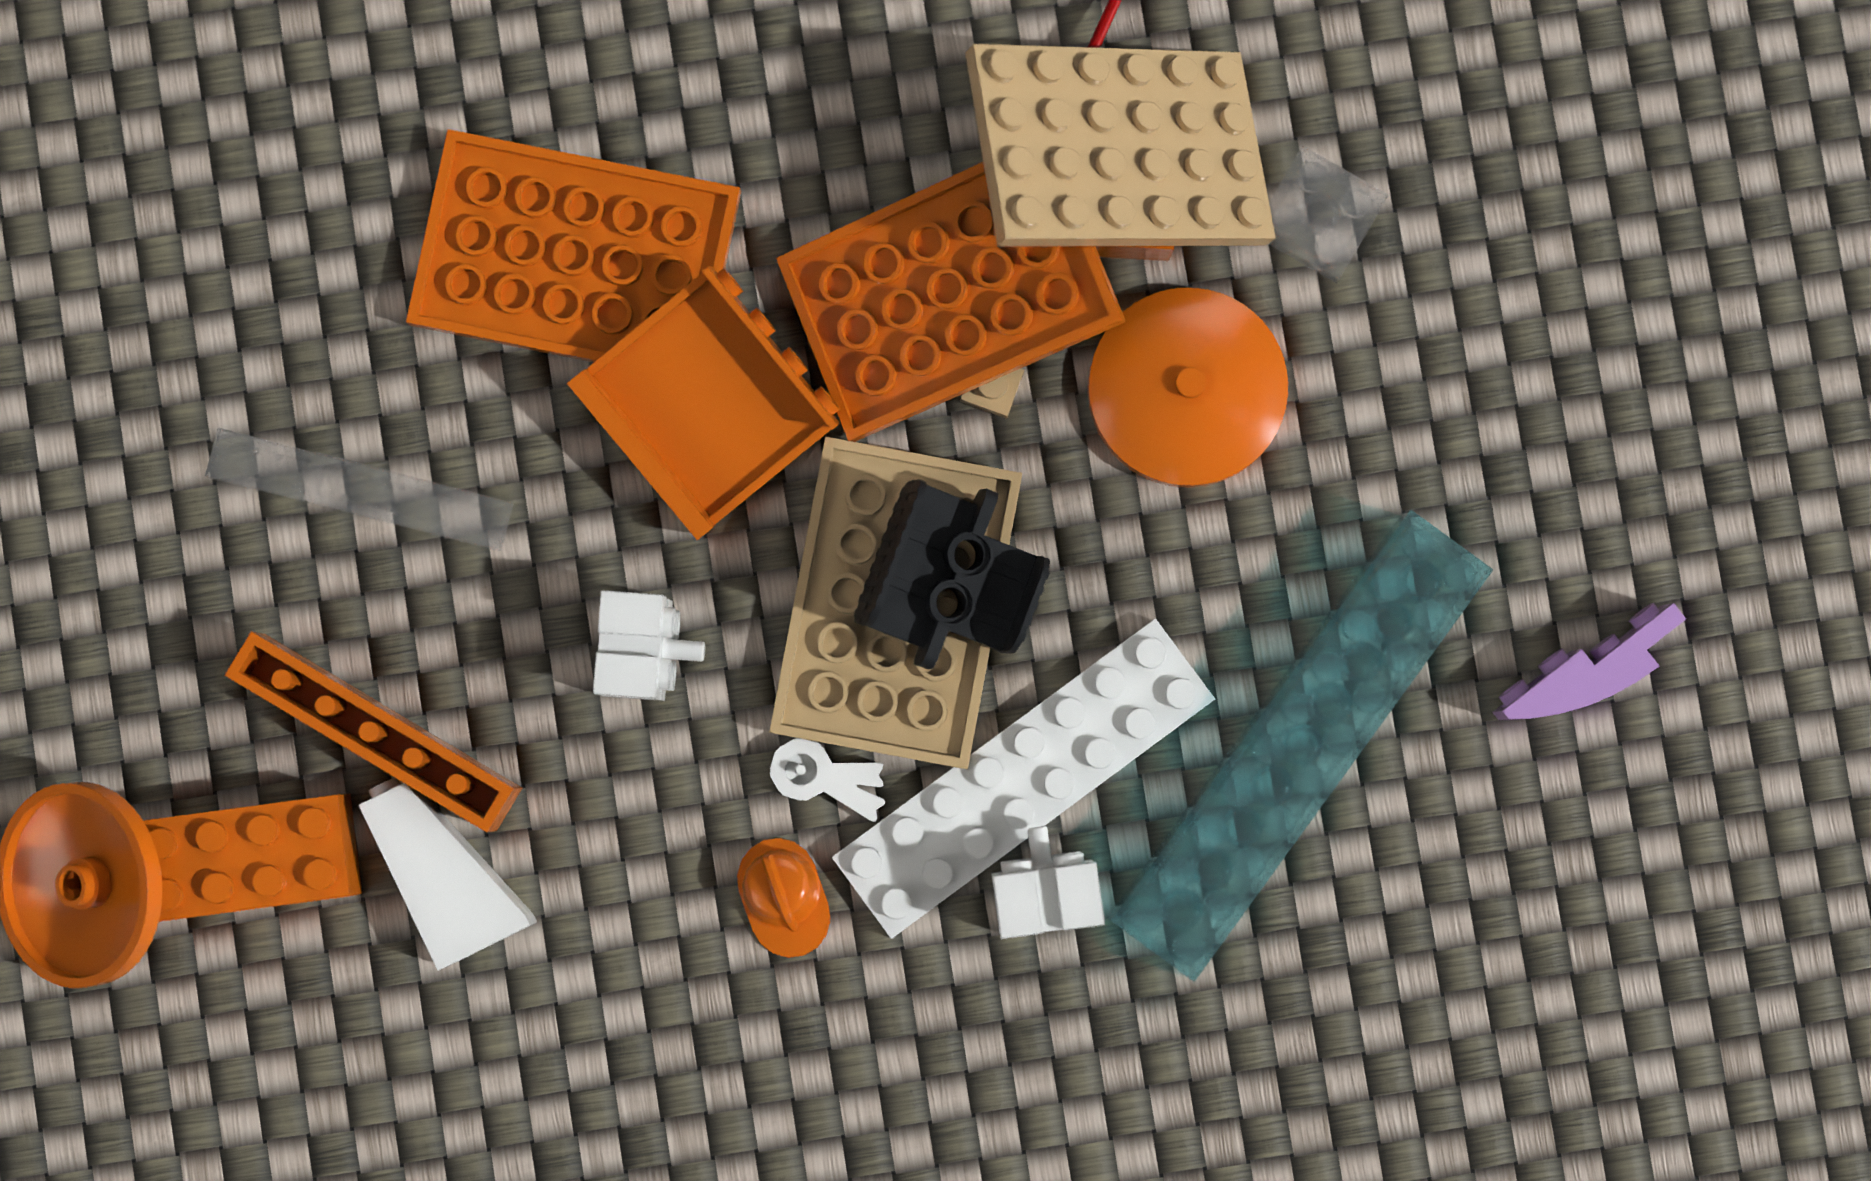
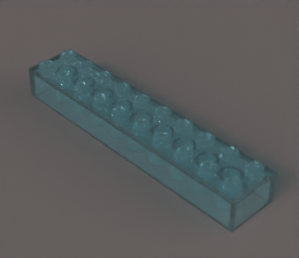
M1409 510L1402 514L1108 918L1195 982L1492 573L1493 569L1414 511Z

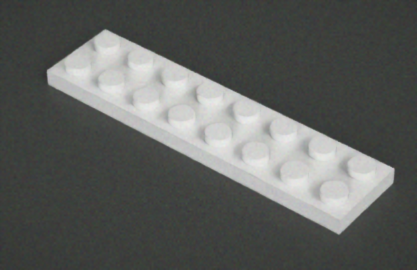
M1155 618L972 753L968 770L953 767L832 858L892 939L1028 838V828L1048 824L1214 701L1215 698Z

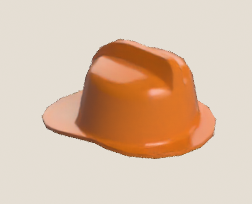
M782 838L763 840L751 847L740 862L737 881L739 894L752 931L760 944L773 954L787 958L808 954L818 948L826 937L831 920L829 904L814 862L808 852L794 841Z

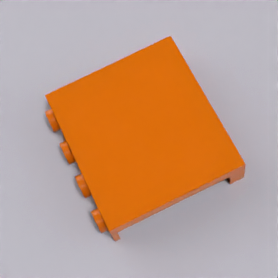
M712 266L706 267L698 277L598 360L566 383L696 540H699L710 531L715 524L820 438L837 427L839 420L834 414L840 410L839 406L822 386L814 391L802 377L808 369L790 347L782 352L770 338V335L776 330L757 307L749 312L737 296L743 292V289L725 268L717 273Z

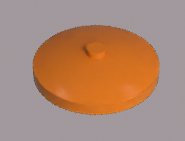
M1183 287L1160 291L1142 298L1125 309L1122 313L1126 322L1106 330L1100 339L1093 355L1088 377V400L1092 419L1101 439L1110 452L1122 464L1138 475L1153 482L1174 487L1192 488L1219 483L1250 466L1266 450L1277 434L1285 414L1288 399V376L1285 360L1278 342L1267 325L1256 313L1236 299L1216 291L1201 288Z
M61 783L37 791L16 810L4 831L0 843V917L11 944L21 959L36 974L53 984L67 988H86L106 984L117 980L134 968L144 956L153 940L162 906L163 890L160 862L147 826L136 810L115 791L96 783Z

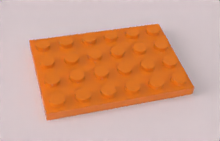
M447 129L406 323L409 326L594 363L698 277L706 267L712 266L717 273L726 268L741 189L736 186Z
M983 162L776 257L829 394L840 408L837 414L848 441L853 442L1126 322L1095 246H997Z

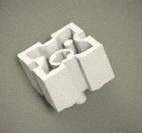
M601 591L598 624L599 645L598 653H596L593 694L604 697L665 701L666 690L674 691L676 661L672 660L704 661L705 642L678 640L680 611L675 610L672 607L673 601L667 599L664 595Z
M1047 826L1033 827L1027 830L1031 860L1030 858L1003 861L1000 862L1001 871L991 873L998 928L1002 939L1040 934L1048 931L1105 925L1096 862L1091 859L1084 860L1083 853L1080 851L1051 855Z

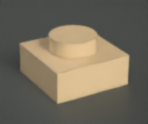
M1018 369L962 394L960 402L1007 419L1022 380L1024 369Z

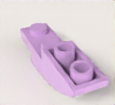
M1651 603L1629 620L1633 628L1618 639L1615 634H1611L1593 647L1590 653L1594 659L1590 660L1582 649L1570 651L1566 654L1561 648L1550 655L1538 666L1542 674L1528 685L1522 679L1509 687L1499 696L1503 704L1492 713L1498 720L1539 718L1583 708L1613 696L1659 667L1647 650L1685 621L1686 618L1674 603L1663 605L1659 608L1654 603Z

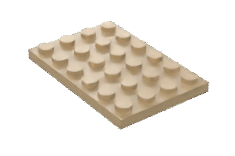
M973 44L965 52L997 246H1266L1276 239L1241 52Z
M825 436L769 733L968 770L990 647L948 631L934 668L932 670L925 669L914 664L919 646L870 627L856 624L854 622V613L859 603L860 594L863 593L865 581L871 572V565L875 561L876 552L882 543V536L888 527L887 523L894 511L895 502L898 501L899 493L907 482L920 479L925 481L928 486L973 503L980 489L987 488L999 494L985 536L1009 545L1022 473ZM967 541L960 542L955 549L954 557L958 566L966 570L975 561V550ZM946 588L939 593L936 606L941 615L949 617L956 611L958 600L955 593Z

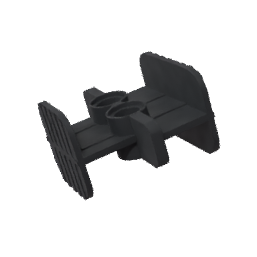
M920 479L907 482L899 493L898 501L895 502L894 511L887 523L888 527L881 539L882 543L876 552L875 561L871 565V572L865 581L863 593L860 594L859 603L854 613V622L919 646L914 664L925 669L932 670L934 668L948 631L994 648L995 651L1000 653L1014 654L1021 643L1024 642L1028 627L1032 623V616L1038 607V600L1044 591V584L1050 573V559L1044 556H1035L985 536L999 494L987 488L980 489L973 503L928 486L925 481ZM962 541L970 543L975 550V561L966 570L958 566L954 557L955 549ZM946 588L952 590L958 600L956 611L949 617L941 615L936 606L939 593Z

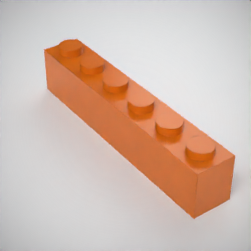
M251 631L225 673L226 677L487 833L498 830L522 790V787L266 634Z

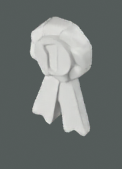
M795 738L780 746L774 753L770 767V777L783 796L807 801L825 792L872 822L877 820L876 810L886 802L883 798L857 787V785L883 786V781L879 776L883 769V764L880 762L832 763L821 744Z

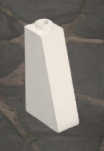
M397 778L383 782L368 791L372 799L360 804L359 807L437 970L446 968L537 923L530 909L427 796L405 783L399 785Z

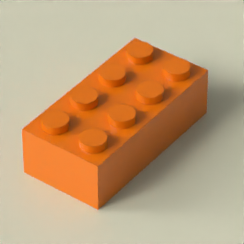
M337 794L143 820L153 839L161 868L163 891L159 922L362 894L351 794Z

